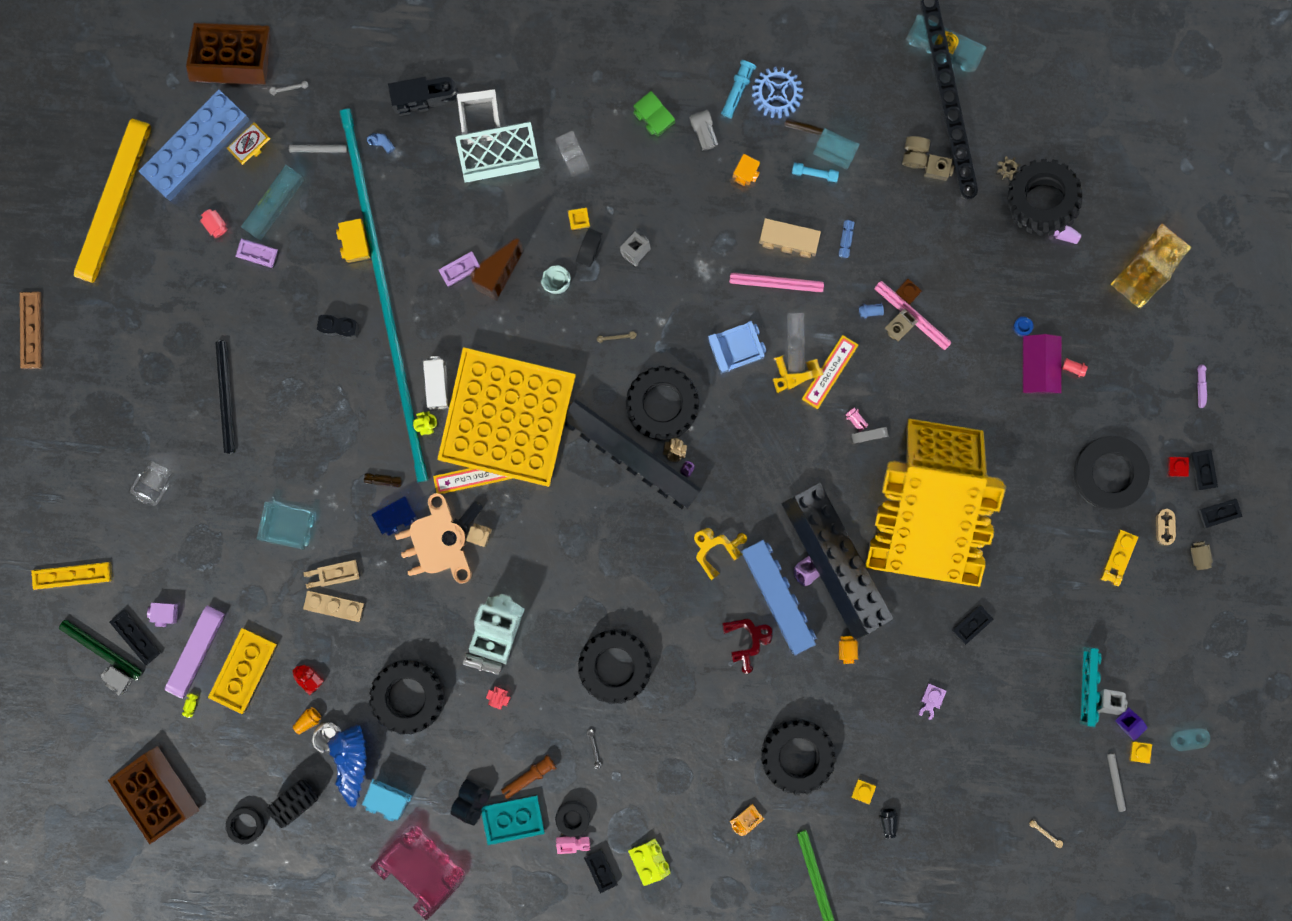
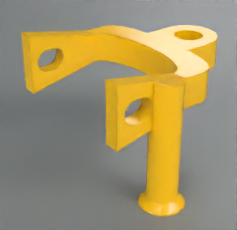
M783 356L774 358L781 378L773 379L777 393L786 388L790 390L806 380L824 375L822 367H819L818 359L805 362L808 372L788 374ZM778 382H783V386L778 387Z
M710 528L701 529L695 534L694 540L701 548L697 553L696 559L711 580L720 573L706 560L709 550L717 544H723L735 561L743 555L736 547L747 542V536L744 533H739L737 538L731 542L725 535H718L714 538V532Z

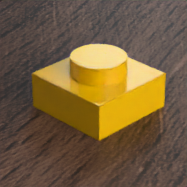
M587 208L568 211L571 231L590 227Z
M1131 741L1129 760L1150 764L1152 744Z
M857 779L851 798L870 805L876 786Z

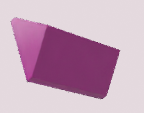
M1049 334L1023 336V393L1061 394V336Z

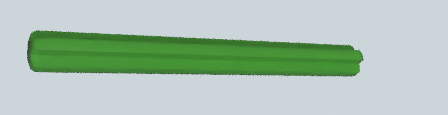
M806 830L797 833L823 921H834Z

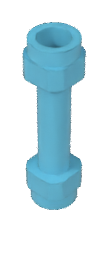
M794 163L792 174L798 176L806 174L826 178L828 182L837 183L839 171L832 169L825 171L805 167L802 163Z

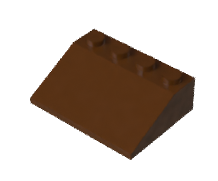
M194 23L186 63L189 81L265 85L268 71L270 26Z
M514 239L481 262L479 267H474L470 277H472L471 281L477 291L496 301L498 300L524 252L519 239Z
M158 746L144 753L108 779V782L149 845L200 811Z

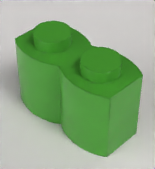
M652 91L633 105L634 115L639 121L642 119L647 124L645 127L651 135L655 134L659 137L675 123L674 117Z

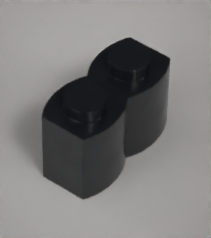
M320 315L318 317L317 330L326 336L340 335L346 339H355L358 337L359 324L351 318L337 319L331 315Z
M466 779L460 787L450 815L474 826L480 819L482 807L488 801L490 790L474 781Z

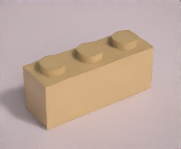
M765 218L759 243L763 244L762 247L767 249L777 247L781 248V251L792 254V251L800 253L802 257L811 258V256L816 254L821 231Z

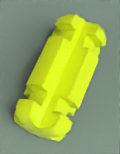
M191 693L187 694L188 699L185 700L184 712H182L183 716L189 718L193 716L192 712H194L196 706L195 700L198 699L197 695Z

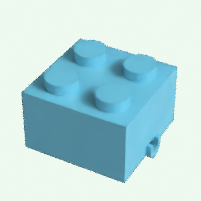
M372 779L362 805L366 806L365 810L374 814L380 812L384 814L383 818L394 822V820H399L402 817L412 796Z

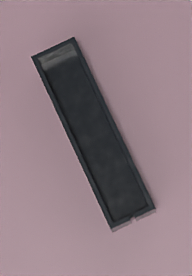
M821 483L781 503L854 640L868 635L893 620L888 607Z

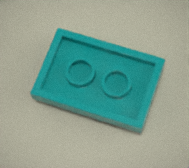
M537 795L482 807L481 814L487 845L545 834Z

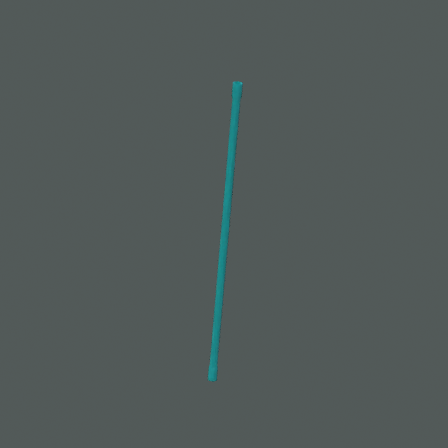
M351 109L340 110V116L345 130L409 435L417 483L424 482L429 479L423 460L418 432L413 426L415 417L357 146Z

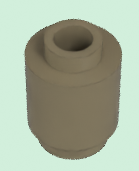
M1205 541L1193 543L1194 546L1190 547L1196 570L1212 568L1211 563H1213L1210 544H1205Z

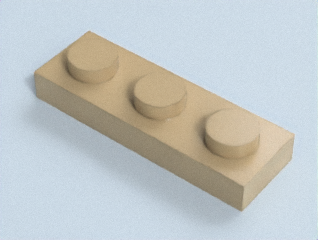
M307 591L303 609L360 622L365 603Z

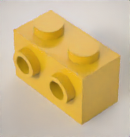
M361 218L338 223L339 229H336L338 240H342L343 247L340 248L342 259H346L348 263L370 259L365 229Z

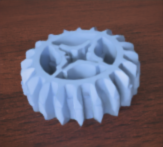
M773 67V73H771L770 69H766V75L761 72L759 75L761 79L756 78L755 83L757 85L752 87V90L757 91L752 93V97L757 98L754 100V105L761 104L758 107V111L764 108V115L766 116L768 112H771V118H774L775 113H778L779 119L782 118L783 112L786 117L789 116L788 110L794 113L796 110L794 106H800L797 100H802L803 98L799 94L803 92V88H797L801 85V81L795 82L797 75L795 74L790 77L791 70H788L786 74L784 73V67H781L780 72H777V67ZM782 79L784 80V82L781 84H776L774 81L770 80ZM766 84L770 94L764 100L762 88ZM789 86H791L793 91L791 101L787 99L785 94ZM775 89H782L781 96L774 95ZM774 101H778L781 104H784V106L775 107L770 104Z

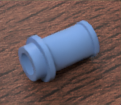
M863 304L859 306L860 317L867 319L868 316L884 315L883 304Z

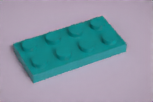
M1083 647L1080 724L1095 727L1099 721L1096 703H1099L1100 700L1097 683H1100L1098 664L1101 663V653L1098 652V648Z

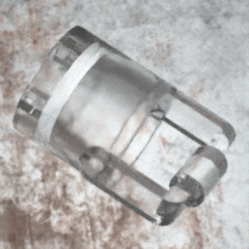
M150 460L143 474L139 473L130 489V493L136 496L137 500L156 506L167 489L164 486L172 471ZM138 481L161 492L156 502L143 493L134 491Z

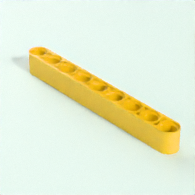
M131 118L76 264L74 270V277L94 283L98 276L151 131V124L134 118Z

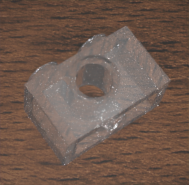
M573 131L555 138L559 151L572 177L589 169V165Z

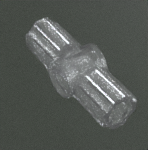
M787 314L788 372H804V314ZM791 339H800L801 346L798 348L793 347Z

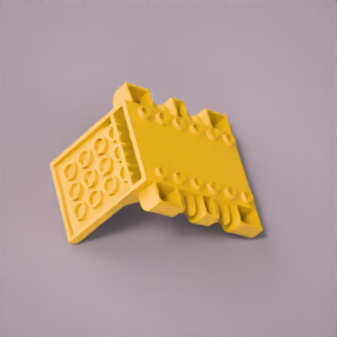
M908 418L906 425V463L894 461L889 462L887 465L883 493L890 500L884 501L883 505L878 507L875 519V526H878V529L885 533H877L876 537L871 539L866 559V568L980 587L985 569V559L982 556L983 552L976 548H983L985 544L991 545L994 534L993 525L990 524L991 519L983 515L988 516L992 515L994 511H1000L1005 491V485L1002 480L987 477L984 431Z

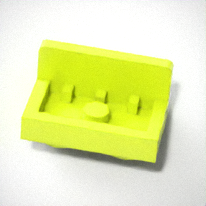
M655 838L628 850L644 886L660 881L671 873L669 865L661 852V847Z

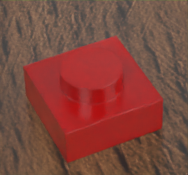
M1168 457V476L1189 477V457Z

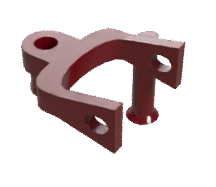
M750 619L722 623L724 634L741 627H745L749 631L753 641L752 648L731 652L733 663L740 660L743 661V673H751L753 667L750 663V656L759 654L760 643L762 645L771 643L773 636L772 628L766 624L755 627Z

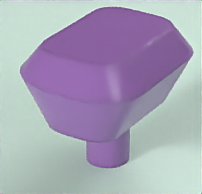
M686 461L680 473L685 477H689L695 468L694 464Z

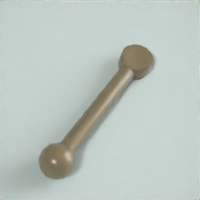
M632 331L629 334L605 337L599 335L597 341L602 343L604 340L635 339L636 333Z

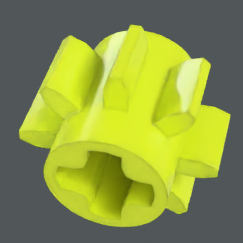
M430 411L417 413V418L413 421L414 429L420 432L421 435L434 433L433 428L437 426L436 417L430 414Z

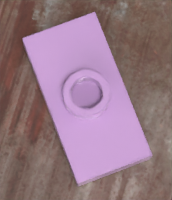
M241 238L235 257L273 268L279 250Z

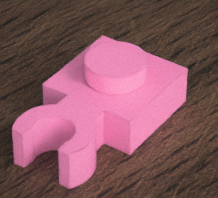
M569 836L556 837L557 854L577 853V850L589 851V837H582L580 839Z

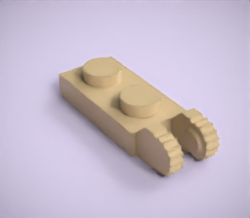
M356 560L304 572V577L319 574L320 579L318 582L306 584L307 589L360 579Z

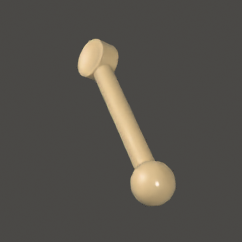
M1031 820L1029 822V825L1031 827H1035L1042 834H1044L1051 841H1053L1057 848H1061L1063 846V842L1061 840H1056L1053 836H1051L1039 825H1037V822L1035 820Z

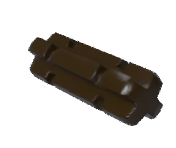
M365 473L364 483L401 487L402 478Z

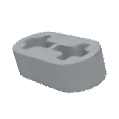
M887 427L851 434L853 444L889 437Z

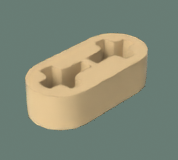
M1162 509L1156 515V538L1161 545H1171L1176 538L1175 514L1170 509ZM1165 512L1170 516V519L1167 520V526H1165V520L1161 519ZM1165 528H1167V535L1171 536L1170 539H1167V542L1161 538L1165 534Z

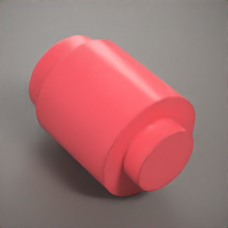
M208 209L201 215V223L215 239L227 232L226 223L216 210Z

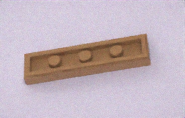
M20 292L21 369L41 368L40 292Z

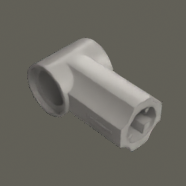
M705 110L690 115L694 132L697 133L702 150L718 146L709 111Z

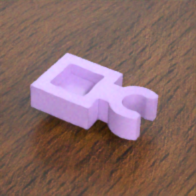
M928 683L921 699L926 704L920 708L919 715L922 716L923 712L928 710L930 713L928 719L932 720L934 717L933 708H940L946 691Z

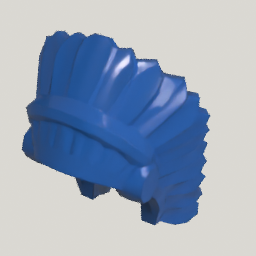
M359 725L352 726L342 732H335V735L327 742L329 754L334 758L337 766L335 785L339 788L348 805L354 808L357 804V798L360 797L359 791H361V783L364 781V767L366 766L364 761L366 759L364 753L366 749L364 747L365 741L363 740L362 730Z

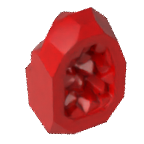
M300 665L293 669L295 681L309 695H312L324 682L321 676L309 666Z

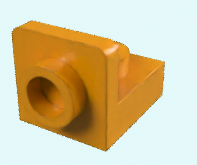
M751 804L737 817L733 818L730 823L737 834L744 836L762 822L764 818L754 805Z

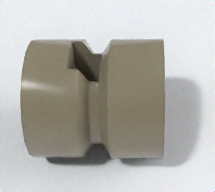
M906 137L905 149L907 152L903 155L902 164L912 168H926L928 162L926 153L929 152L931 141L923 137Z

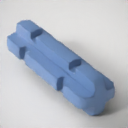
M844 221V230L842 231L840 243L841 248L839 249L840 257H849L854 221Z

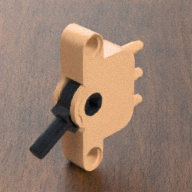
M438 493L432 494L428 499L432 515L416 520L409 529L395 534L396 540L411 536L414 547L402 552L401 555L405 558L417 554L420 566L407 571L408 575L412 576L423 572L438 573L451 568L455 581L467 583L472 577V572L463 549L467 539L466 533L469 531L467 527L483 510V506L474 501L459 520L457 518L453 520L446 498ZM436 497L442 499V505L438 508H435L432 503ZM447 534H448V535H452V534L454 535V536H453V539H454V542H453V543H452V542H448V543L446 542V541H447V537H446ZM461 569L466 570L468 573L465 580L458 578V572Z

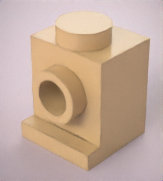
M474 523L473 527L471 526L466 541L486 547L492 529Z

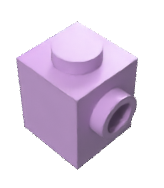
M151 603V606L147 609V618H150L149 622H154L155 626L167 627V623H177L178 604Z

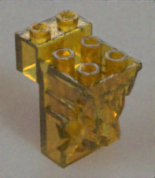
M1160 224L1132 260L1119 272L1111 285L1128 298L1132 304L1141 308L1172 278L1171 274L1174 273L1191 247L1166 226Z

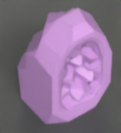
M810 556L800 561L794 567V576L803 586L812 584L820 576Z

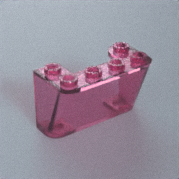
M408 826L371 866L383 880L390 874L398 879L418 899L412 908L426 921L465 880L463 869L456 866L450 860V857L438 849L436 844L428 839L417 826Z

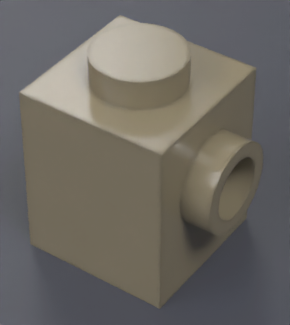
M930 154L924 176L946 181L949 176L953 175L954 165H951L952 159Z
M904 308L885 329L892 339L899 341L918 321Z

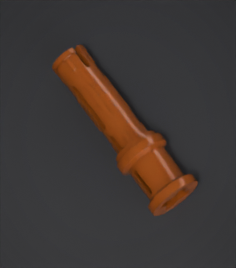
M547 754L542 761L536 765L532 764L529 771L502 788L501 791L504 794L511 790L505 794L506 799H509L534 780L543 779L546 773L552 769L556 770L557 767Z

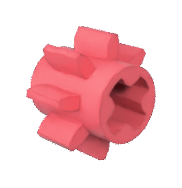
M496 686L494 690L489 689L486 699L489 700L488 705L497 709H502L503 705L507 706L510 697L507 696L508 691Z

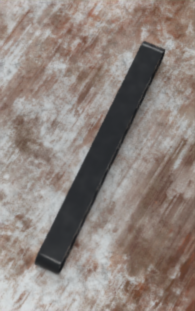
M920 0L959 192L964 199H972L977 195L978 187L939 1L934 0V5L927 7L924 4V0ZM935 16L938 19V24L931 26L928 23L929 17ZM934 35H939L942 38L940 45H935L932 42ZM938 54L945 55L946 62L944 64H939L936 61ZM948 73L950 81L943 83L940 80V74ZM947 91L954 94V100L951 102H947L944 99V93ZM951 110L958 113V118L955 121L948 118V112ZM954 129H959L962 132V137L959 140L952 137ZM958 148H963L966 151L964 158L956 156ZM966 166L969 168L970 174L968 177L960 175L961 167ZM966 185H970L974 189L971 196L964 194V187Z

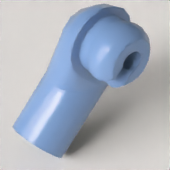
M372 133L367 137L368 144L383 146L387 153L395 149L385 134Z

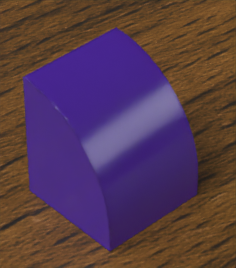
M1130 708L1126 709L1115 720L1119 727L1133 741L1148 728L1144 721Z

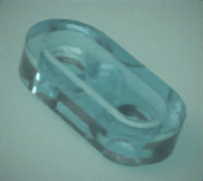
M1201 728L1177 731L1170 738L1171 746L1178 751L1204 748L1210 742L1209 733ZM1200 734L1202 739L1198 742L1196 736ZM1179 737L1183 739L1181 744L1177 743Z

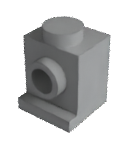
M634 232L620 247L622 257L637 267L639 265L638 262L651 250L649 239L644 235L640 236Z
M115 666L107 667L101 674L102 680L106 682L105 686L113 691L117 689V695H123L133 681L131 677Z
M1106 689L1099 692L1100 700L1099 703H1096V711L1115 715L1125 712L1127 708L1126 693Z

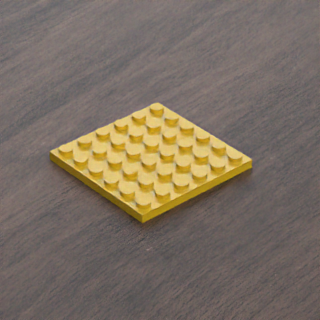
M463 347L437 460L550 487L576 374Z

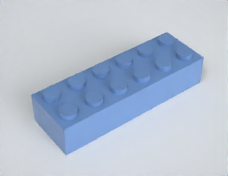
M218 90L139 172L165 198L171 201L250 119Z
M762 540L742 550L741 553L792 654L796 655L816 645L814 640L817 638L813 630L807 628L805 623L808 620L804 612H799L797 608L799 602L794 594L791 595L788 590L790 584L787 578L781 577L779 573L782 570L777 559L773 560L770 555L773 551L769 543H764Z

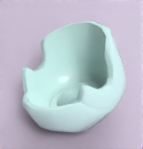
M560 265L551 266L543 272L541 284L546 291L552 294H561L568 289L571 276L566 268Z

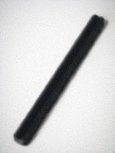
M224 340L216 341L215 345L223 448L225 454L235 453L227 343Z

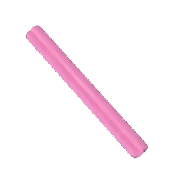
M741 273L730 274V283L813 292H823L824 282Z
M880 281L875 286V290L900 312L905 308L918 321L915 325L942 349L945 350L950 346L951 341L883 281Z

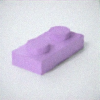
M471 251L440 268L439 272L447 286L450 287L470 276L474 267H479V263Z

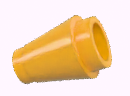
M311 707L304 711L292 727L300 735L319 724L322 717L315 708Z

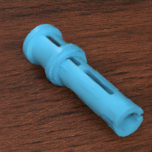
M745 60L740 62V69L737 75H734L735 82L721 111V114L728 118L733 117L745 86L749 85L750 76L757 67Z

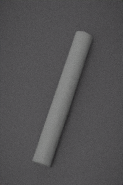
M289 145V152H347V145Z
M1115 753L1107 754L1118 811L1122 812L1126 811L1120 777Z

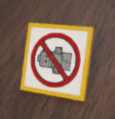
M254 122L227 149L243 165L253 155L257 157L261 153L259 149L270 138Z

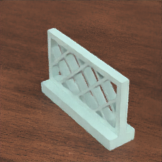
M531 121L455 136L465 183L540 168ZM528 127L529 135L525 140L516 135L519 128ZM502 131L512 135L506 144L497 138ZM482 135H488L493 138L488 147L478 142ZM513 137L523 142L518 151L508 146ZM468 138L474 142L469 151L461 146V139ZM495 140L504 146L499 155L490 150ZM476 144L485 149L480 159L471 153ZM525 144L532 148L533 156L525 157L520 154ZM506 148L515 153L512 160L507 161L501 157ZM487 152L497 157L493 164H487L482 161ZM470 155L478 162L474 167L466 169L465 160Z

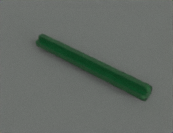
M63 620L59 625V630L132 679L138 680L141 677L142 670L67 620Z

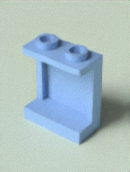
M749 321L746 324L719 334L708 336L721 374L765 357L764 353L767 351L763 341L759 342L757 337L760 334L757 324Z

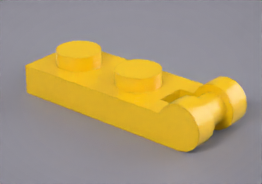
M1123 530L1118 531L1102 571L1101 580L1111 581L1113 585L1119 587L1138 536ZM1111 568L1117 570L1116 575L1110 573Z

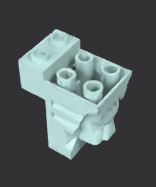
M500 594L499 597H488L485 605L481 604L474 622L475 633L469 647V652L506 665L525 609L511 601V597Z

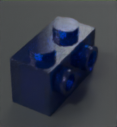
M407 496L371 514L381 534H387L388 537L397 533L398 527L402 525L407 527L415 522L414 519L418 517Z

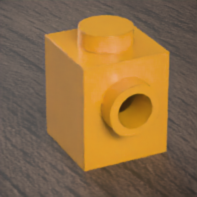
M743 154L733 173L735 182L742 186H745V184L750 185L752 181L756 182L760 174L757 171L760 162Z

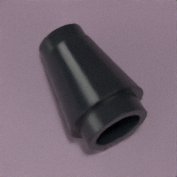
M892 808L882 809L879 819L885 838H895L898 814Z

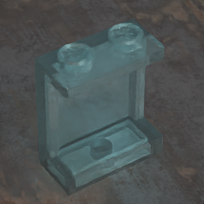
M824 128L813 154L848 170L859 144Z
M265 502L256 540L304 550L305 546L308 547L310 542L308 531L309 527L312 528L315 517L312 516L313 512Z

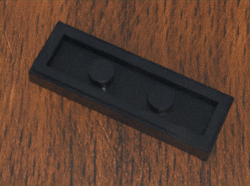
M125 609L109 621L146 666L162 654Z

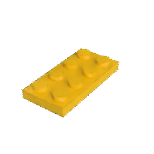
M241 628L208 698L240 714H244L277 644L247 629Z

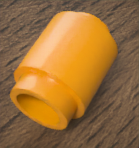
M853 636L840 637L839 660H843V664H854V660H858V641L854 640Z

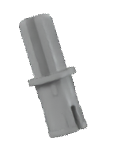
M466 653L463 665L477 668L479 671L484 670L500 674L502 669L501 663Z

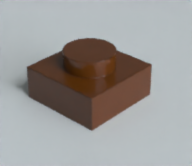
M907 279L895 293L910 305L922 290Z

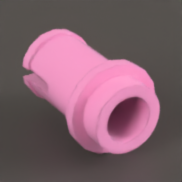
M853 407L845 414L847 416L846 419H850L858 431L861 432L869 424L858 413L859 410Z

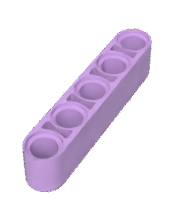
M210 606L204 608L171 674L165 691L181 699L185 697L224 619V613Z

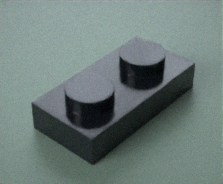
M1212 450L1191 453L1197 491L1217 488L1218 483Z
M1237 498L1199 510L1204 528L1243 517Z
M979 605L952 631L966 645L994 619L982 605Z
M602 849L584 857L600 893L618 885Z

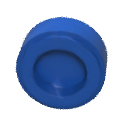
M1028 317L1018 318L1013 325L1014 332L1019 336L1029 335L1033 330V322Z

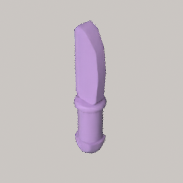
M1200 364L1197 367L1198 407L1203 408L1207 403L1206 367Z

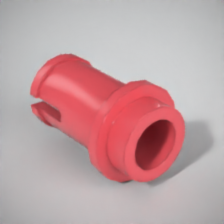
M1066 358L1062 369L1075 373L1078 377H1084L1088 366L1085 363L1080 364Z

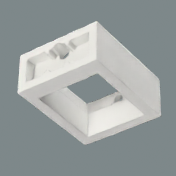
M495 89L457 94L462 134L468 133L464 105L492 102L495 128L500 127ZM501 132L497 137L498 139L502 138ZM482 135L479 141L487 140L488 143H491L493 138L488 135ZM468 138L463 139L464 143H468V145L474 144V142Z
M438 356L428 357V361H423L427 407L430 410L448 409L450 405L446 362Z

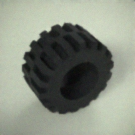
M302 779L268 805L266 811L280 828H285L316 803L319 796L306 780Z

